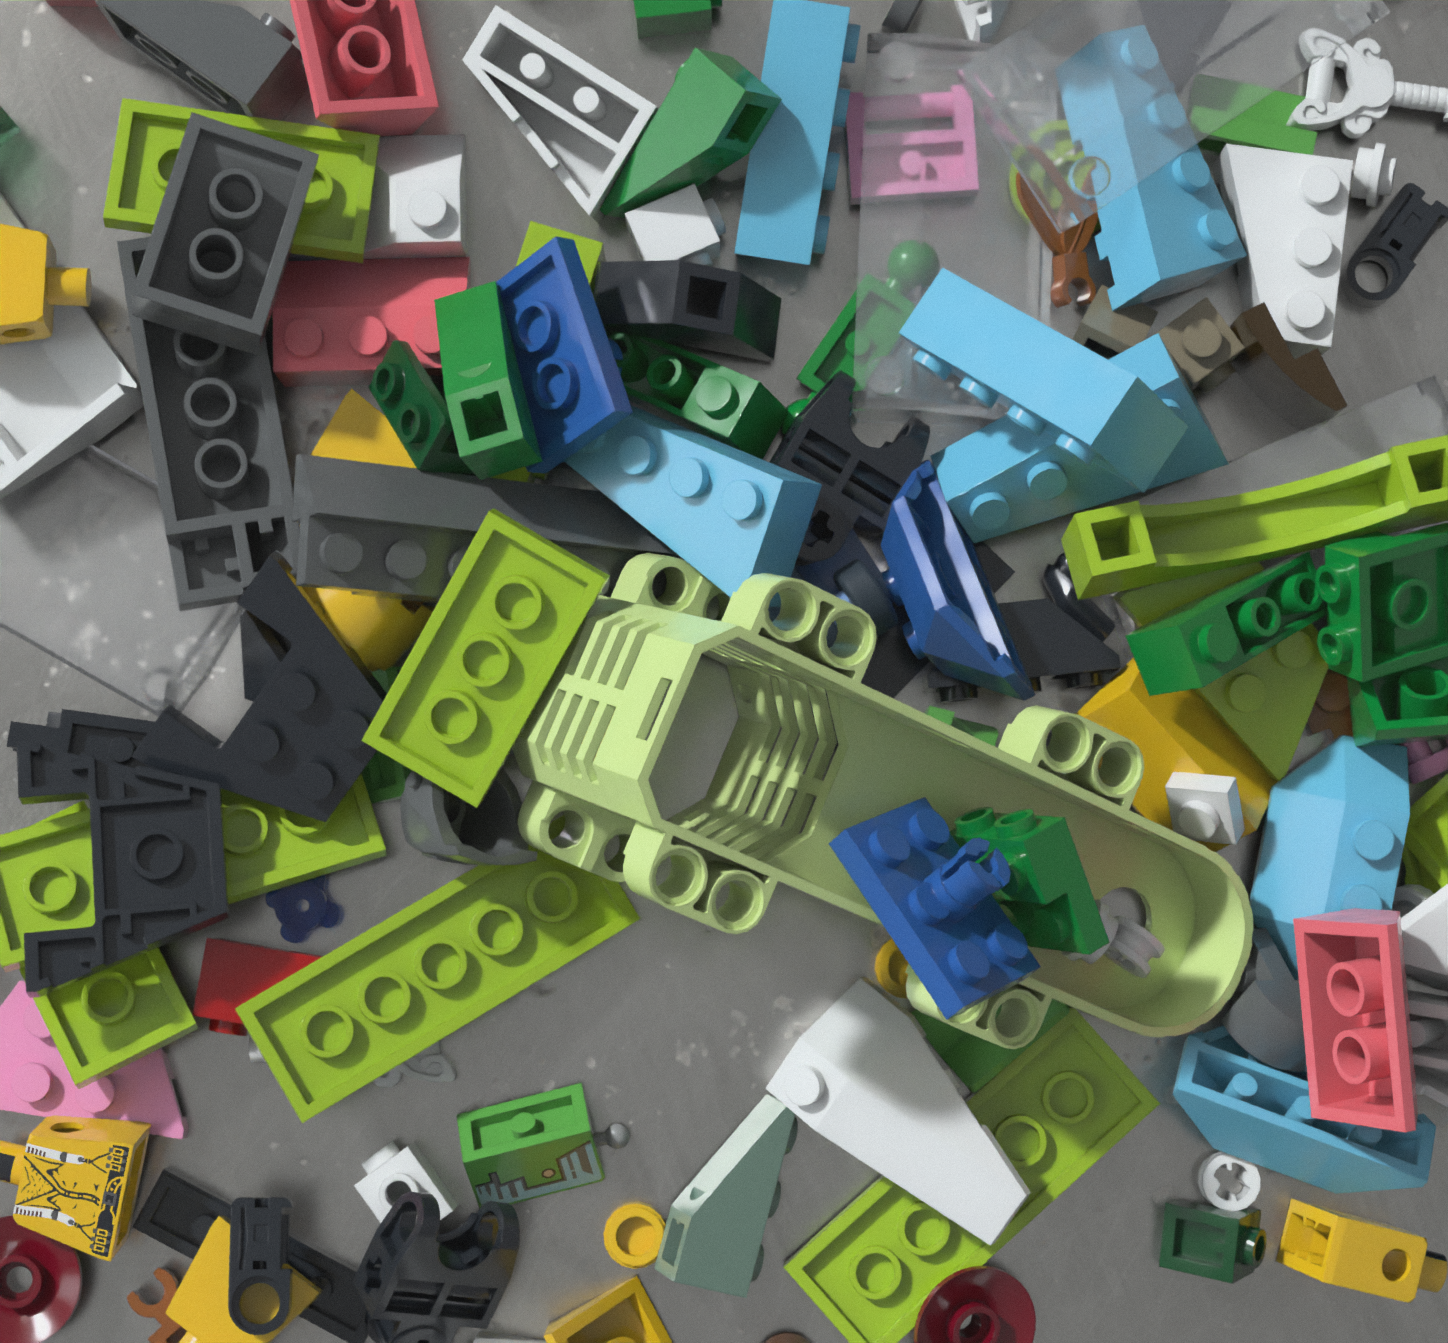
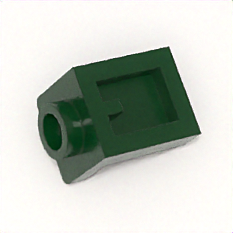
M1179 1199L1166 1202L1159 1267L1231 1284L1252 1274L1255 1268H1258L1263 1261L1267 1243L1266 1232L1260 1228L1261 1210L1247 1207L1234 1212Z

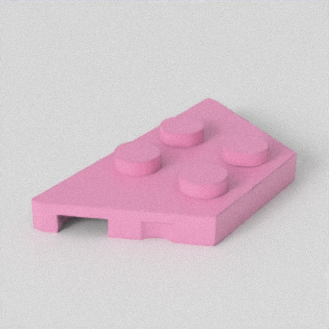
M20 980L0 1006V1110L42 1117L58 1115L141 1121L151 1124L149 1134L177 1139L187 1138L188 1123L186 1116L182 1117L171 1080L174 1079L169 1058L162 1048L78 1089L33 998H30L26 993L25 981Z

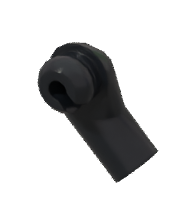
M1065 553L1060 554L1053 565L1047 564L1044 570L1043 582L1054 603L1103 642L1114 630L1115 623L1090 598L1078 600Z

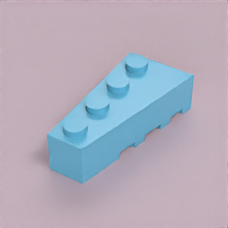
M773 0L761 82L782 100L750 151L735 254L810 265L812 253H825L830 217L818 215L822 189L835 190L840 153L828 151L832 126L845 127L851 90L839 88V78L842 62L855 64L861 25L848 23L851 7L807 0Z
M1145 27L1100 36L1055 72L1072 146L1083 151L1086 163L1085 175L1080 178L1085 201L1095 202L1102 232L1094 237L1100 261H1109L1115 283L1114 286L1107 290L1112 311L1199 287L1247 256L1236 231L1235 224L1229 216L1210 174L1209 167L1201 154L1184 116L1183 109L1173 92L1159 61L1157 51L1152 45Z
M944 268L940 270L899 331V334L918 350L912 360L932 375L945 381L950 373L962 379L958 387L981 404L992 408L997 401L1009 409L1006 416L1025 430L1038 437L1045 431L1057 439L1055 445L1071 457L1087 466L1093 461L1143 493L1189 428L1138 376Z
M1159 333L1109 359V361L1138 376L1189 426L1146 490L1229 464L1207 417ZM1006 415L931 455L945 501L974 543L1141 491L1091 461L1089 466L1079 462L1056 446L1055 442L1057 439L1045 431L1038 437L1019 426Z
M632 405L633 413L564 460L576 472L730 598L733 592H737L741 584L752 575L768 573L791 577L822 484ZM778 592L771 599L769 607H781V598Z

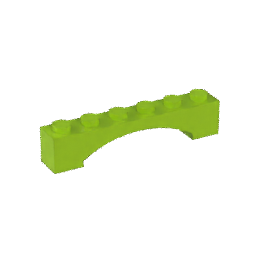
M1448 435L1392 446L1385 453L1333 471L1252 492L1174 504L1140 505L1139 500L1076 513L1062 536L1061 542L1078 600L1324 548L1325 545L1376 531L1389 534L1448 521Z

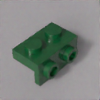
M394 340L382 363L375 369L373 379L368 388L419 471L449 472L476 476L459 456L446 403L443 377L428 375L409 343Z

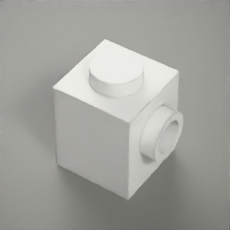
M695 184L625 213L627 231L640 261L682 260L713 267L712 259L720 256V239L718 236L727 233L724 221L713 198L702 201Z
M393 1141L361 1164L368 1176L354 1185L380 1223L397 1199L407 1192L432 1194L439 1205L440 1220L454 1211L459 1205L415 1141L402 1151L398 1149Z

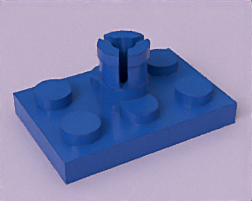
M557 236L497 281L542 462L526 466L527 472L544 474L633 413L620 376L622 368L617 367L615 361L623 360L621 349L614 340L607 338L575 241Z
M923 797L846 828L829 845L946 1020L1025 980L1041 966L1029 950L1023 934L1012 925L992 896L995 891L998 892L1010 880V868L1004 855L998 848H995L980 863H975L988 851L990 842L981 838H973L960 848L951 836L945 820L934 811L927 799Z

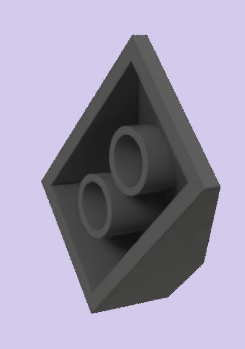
M94 0L121 39L226 113L284 121L309 87L305 67L302 63L301 51L292 43L295 35L283 23L268 13H264L258 19L240 6L201 0Z
M191 112L131 293L132 316L258 356L280 289L319 154Z

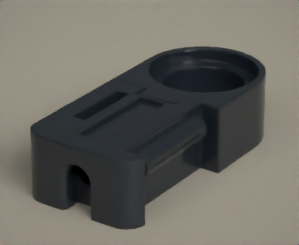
M1413 183L1405 184L1393 197L1343 266L1340 284L1345 296L1351 302L1361 307H1376L1385 303L1398 291L1417 265L1413 261L1438 228L1436 224L1442 227L1448 221L1447 206L1438 200L1432 205L1426 203L1422 199L1425 195L1423 189ZM1366 260L1380 263L1388 274V284L1385 290L1372 293L1361 288L1355 277L1358 263Z
M240 1197L235 1199L231 1205L228 1310L234 1324L248 1334L263 1335L276 1330L286 1321L291 1311L293 1269H283V1264H289L290 1214H284V1208H294V1203L289 1198ZM256 1283H265L273 1287L280 1300L276 1316L271 1321L263 1324L248 1320L241 1309L243 1293L248 1287Z

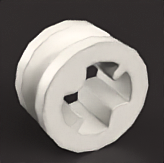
M1116 916L1115 918L1119 921L1118 929L1113 941L1104 954L1129 973L1146 978L1151 971L1148 961L1152 957L1160 958L1165 948L1154 935L1136 922L1122 916Z
M1218 1151L1210 1154L1202 1162L1198 1170L1197 1184L1201 1194L1209 1203L1220 1209L1236 1212L1247 1208L1255 1201L1260 1191L1261 1178L1257 1167L1252 1162ZM1232 1163H1237L1241 1167L1237 1179L1244 1186L1236 1196L1232 1192L1226 1191V1198H1220L1216 1194L1220 1182L1214 1177L1215 1171L1221 1165L1227 1170H1232Z

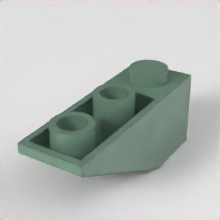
M766 1094L671 1204L654 1269L673 1282L747 1298L750 1283L758 1278L764 1260V1248L761 1241L768 1218L775 1214L780 1201L781 1185L778 1177L784 1155H787L792 1150L798 1131L795 1113L775 1096Z

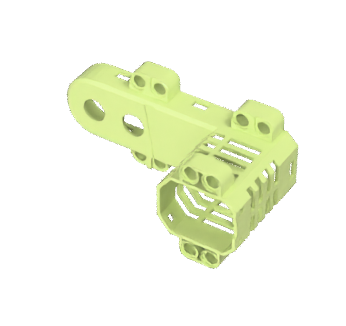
M643 553L634 556L624 566L611 597L598 596L512 748L521 774L533 780L518 817L519 833L526 843L555 858L608 880L626 881L629 888L639 896L731 934L748 932L759 923L766 911L777 882L883 926L829 843L846 828L923 797L927 799L934 811L945 820L949 831L956 828L954 821L957 817L981 807H992L994 813L1009 814L1019 810L1031 809L1038 816L1065 817L1094 900H1100L1113 889L1121 887L1133 889L1140 895L1145 905V929L1162 943L1165 950L1160 958L1152 957L1148 961L1151 971L1146 978H1141L1124 970L1105 954L1093 964H1088L1080 958L1076 961H1071L1062 955V951L1028 946L1041 966L1038 970L1018 984L946 1020L910 964H908L905 971L908 974L906 992L907 998L915 1009L950 1026L1004 1048L1018 1049L1026 1046L1035 1038L1052 999L1143 1036L1163 1038L1165 1036H1178L1195 1030L1198 1026L1207 1023L1222 1010V1007L1235 992L1250 956L1252 934L1254 931L1253 913L1246 888L1232 866L1222 856L1209 850L1206 846L1129 810L1144 772L1143 755L1135 743L1080 715L1035 705L1025 708L1017 714L1012 724H1007L997 748L861 683L877 640L876 627L870 615L861 608L804 580L768 573L756 574L745 580L738 591L733 592L730 598L685 560L653 553ZM663 569L667 581L666 588L663 594L656 599L652 590L653 579ZM778 592L781 598V609L777 618L771 622L768 608L771 599ZM714 596H717L720 606L718 616L715 620L707 619L708 603ZM836 621L838 629L837 638L833 646L828 648L827 632L832 622ZM701 654H704L727 665L739 718L705 798L671 818L664 820L661 819L648 779ZM671 681V682H672V683H671V686H670V688H669V690H668V693H667V695H666V697H665V700H664L663 705H662V707H661V709H660V712H659V714H658V716H657V719H656V721H655V723H654V726H653L652 731H651V733H650V735H649V738H648V740L646 741L645 739H646V737H647V734H648V732H649V729H650V727H651V725H652V722H653V720H654V718H655V715H656V713H657V711H658V708H659L660 703H661V701H662V699H663V696H664V694H665V692H666V689H667V687H668V685H669V682ZM780 727H782V730H781V732H780V734H779V737H778V739H777V742H776V744H775V746H774V749H773V751H772V753H771V756H770V758H769V761H768V763H766L767 758H768V756H769V754H770V751H771V749H772V747H773V744H774V742H775V739H776V737H777V735H778V732H779V730H780ZM1051 730V741L1048 747H1046L1047 736ZM799 731H800V736H799V738H798V741H797V743H796V745H795V748H794V750H793V752H792V755H791V757H790V760H789V762H788V764H787V767H786V769H785V768H784V767H785V764H786L787 759H788V757H789V755H790V752H791V750H792V747H793V745H794V743H795V740H796V738H797V735H798V733H799ZM819 737V741H818L817 746H816V748H815V750H814V753H813V755H812V758H811V760H810V762H809V765H808V767H807V770H806L805 774H803V771H804L805 766H806V764H807V762H808V759H809V757H810V754H811V752H812V750H813V747H814V745H815V742H816L817 738ZM837 740H838L837 750H836V752H835V755H834V757H833V759H832V762H831V764H830V767H829V769H828V771H827V774H826V776H825V778H824V781H823V780H822V777H823V775H824V772H825V770H826V768H827V765H828V763H829V760H830V758H831V756H832V753H833V751H834V748H835V746H836V744H837ZM1101 757H1102V758H1103V760H1102V765H1101V768H1100L1099 771H1098L1099 761H1100V759H1101ZM759 778H760L761 780H760V782H759V784H758V787H757L756 792H755V794H754V796H753V799H752V801H751V804H750V806H749V808H748L747 813H745L746 808H747V806H748V804H749V801H750V799H751V797H752V794H753V792H754V789H755V787H756V785H757V782H758V780H759ZM777 784H778L779 786H778L777 791H776V793H775V795H774V798H773V800H772V803H771V805H770V807H769V810H768V812H767V815H766L765 819L762 820L763 817H764V814H765V812H766V809H767V807H768V805H769V802H770V800H771V798H772V795H773V793H774V790H775V788H776V786H777ZM795 790H796L797 793H796V796H795V798H794V801H793V803H792V805H791V808H790L789 813H788V815H787V817H786V820H785V822H784V825L781 826L782 821H783V819H784V817H785V814H786V812H787V809H788V807H789V805H790V802H791L792 797H793V795H794V793H795ZM814 797H817L804 829L799 834ZM563 811L565 814L564 829L559 836L550 840L548 832L550 822L555 815ZM618 835L620 842L618 852L613 859L605 862V847L610 839ZM670 856L672 864L670 874L662 884L657 886V869L661 862ZM729 882L730 891L728 899L722 907L716 910L715 901L717 893L723 885ZM1002 1004L1001 1012L995 1020L996 1012Z

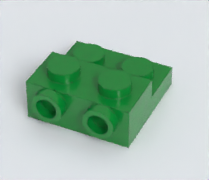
M1441 523L1395 537L1376 531L1325 545V565L1317 569L1315 583L1319 595L1327 603V627L1319 631L1317 645L1320 655L1328 663L1330 670L1363 683L1448 657V523Z
M981 807L968 811L955 819L956 828L949 832L960 848L973 838H981L990 842L988 851L975 863H980L995 848H998L1004 855L1010 868V880L998 892L995 891L992 896L1012 925L1023 934L1029 947L1090 955L1110 943L1065 817L1038 816L1031 809L1019 810L1009 814L994 813L992 807Z

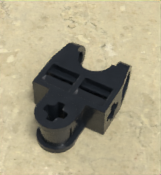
M842 370L837 372L795 417L769 462L822 484L811 516V520L814 523L811 526L810 532L818 539L807 544L802 542L795 566L813 564L834 556L844 545L853 526L870 537L884 533L892 502L911 473L921 466L929 441L930 426L913 416L903 425L892 443L885 441L880 448L870 447L862 443L855 436L850 425V410L853 403L848 401L855 387L856 379Z
M407 1192L400 1196L376 1229L353 1279V1283L367 1309L364 1324L370 1338L375 1343H451L458 1327L487 1329L511 1280L520 1245L519 1220L511 1204L488 1201L481 1206L478 1213H471L469 1218L460 1227L447 1233L438 1234L440 1209L436 1198L432 1194Z

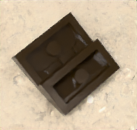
M1265 302L1241 313L1231 324V330L1245 347L1231 362L1232 366L1256 396L1289 424L1309 435L1319 430L1348 406L1318 348L1296 359L1293 358Z

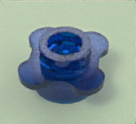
M325 875L267 892L266 903L275 910L276 917L282 924L280 934L286 941L291 943L302 942L308 932L321 926L332 928L338 923L341 911L337 904L330 901L324 888L326 884ZM302 899L307 900L309 903V908L305 912L299 911L297 907L298 902Z

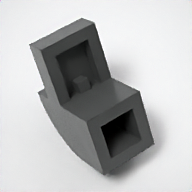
M1254 928L1252 947L1247 965L1244 968L1235 992L1230 998L1233 1006L1221 1021L1234 1040L1260 1061L1285 1071L1307 1072L1299 980H1294L1266 928Z

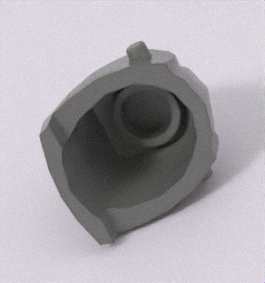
M504 768L500 769L482 803L477 808L414 771L408 775L404 792L401 795V823L406 842L413 848L421 851L423 856L450 863L482 866L518 865L536 861L537 852L528 850V843L524 841L519 833L518 817L522 803L517 788Z

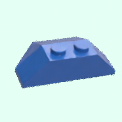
M926 460L911 473L893 500L881 542V548L889 566V569L882 572L884 584L898 607L905 606L910 619L909 622L902 625L905 638L919 660L928 657L944 675L1025 701L1036 695L973 541L946 503L935 468L929 460Z

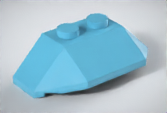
M1340 735L1328 744L1326 748L1271 786L1249 902L1253 913V923L1257 928H1266L1294 980H1299L1294 918L1352 908L1392 910L1410 816L1407 747L1394 744L1356 747L1353 737Z
M1224 1026L1206 1033L1202 1031L1193 1033L1186 1038L1173 1096L1214 1149L1335 1194L1420 1188L1428 1182L1436 1125L1424 1113L1417 1116L1416 1130L1406 1133L1311 1118L1307 1072L1285 1071L1260 1061L1242 1048Z

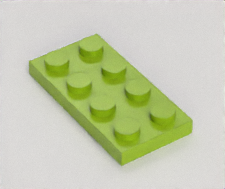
M122 98L103 213L105 227L152 233L191 112L319 154L290 253L363 263L380 135Z
M494 508L489 510L361 741L477 808L490 789L610 575Z
M82 800L35 824L88 809L85 801ZM159 948L44 996L33 998L78 1089L199 1029ZM23 967L19 971L26 983L25 967Z

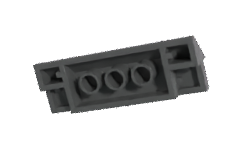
M150 237L117 241L179 610L186 611L238 602L267 558L275 551L284 556L293 568L291 574L297 579L300 529L298 522H292L294 495L265 336L257 356L132 316L131 293Z
M304 454L296 456L292 522L300 523L296 586L351 591V595L438 603L488 511L493 508L610 575L600 593L602 596L611 597L624 566L634 556L643 553H653L675 558L680 556L601 491L497 478L480 480L477 476L419 471L417 468ZM663 569L653 579L652 590L656 599L663 594L666 588L667 581Z

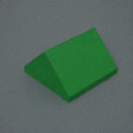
M1448 657L1363 683L1347 677L1352 732L1356 747L1448 739Z

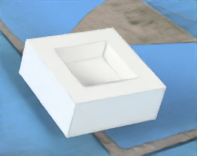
M1173 772L1165 786L1173 831L1194 841L1237 845L1245 827L1236 777Z

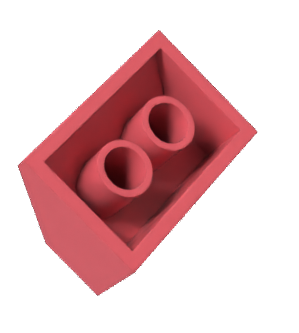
M290 0L317 120L335 129L380 135V137L412 135L439 107L415 0Z
M470 257L364 259L363 263L343 260L288 261L272 311L274 374L285 387L370 385L375 369L382 363L392 342L400 340L409 343L428 375L443 377L434 300L471 288Z
M1352 908L1294 918L1311 1118L1405 1133L1415 1131L1418 1116L1416 1075L1413 1061L1410 1009L1407 995L1400 911Z

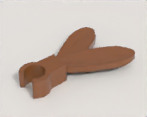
M1024 168L1016 175L1018 199L1044 243L1054 255H1057L1052 257L1054 282L1050 290L1051 300L1056 308L1069 305L1072 299L1068 293V286L1072 283L1078 291L1076 303L1080 307L1091 304L1096 295V287L1089 276L1087 254L1082 251L1086 248L1099 217L1095 202L1085 201L1080 178L1085 175L1086 169L1076 178L1064 211L1045 178L1034 170Z

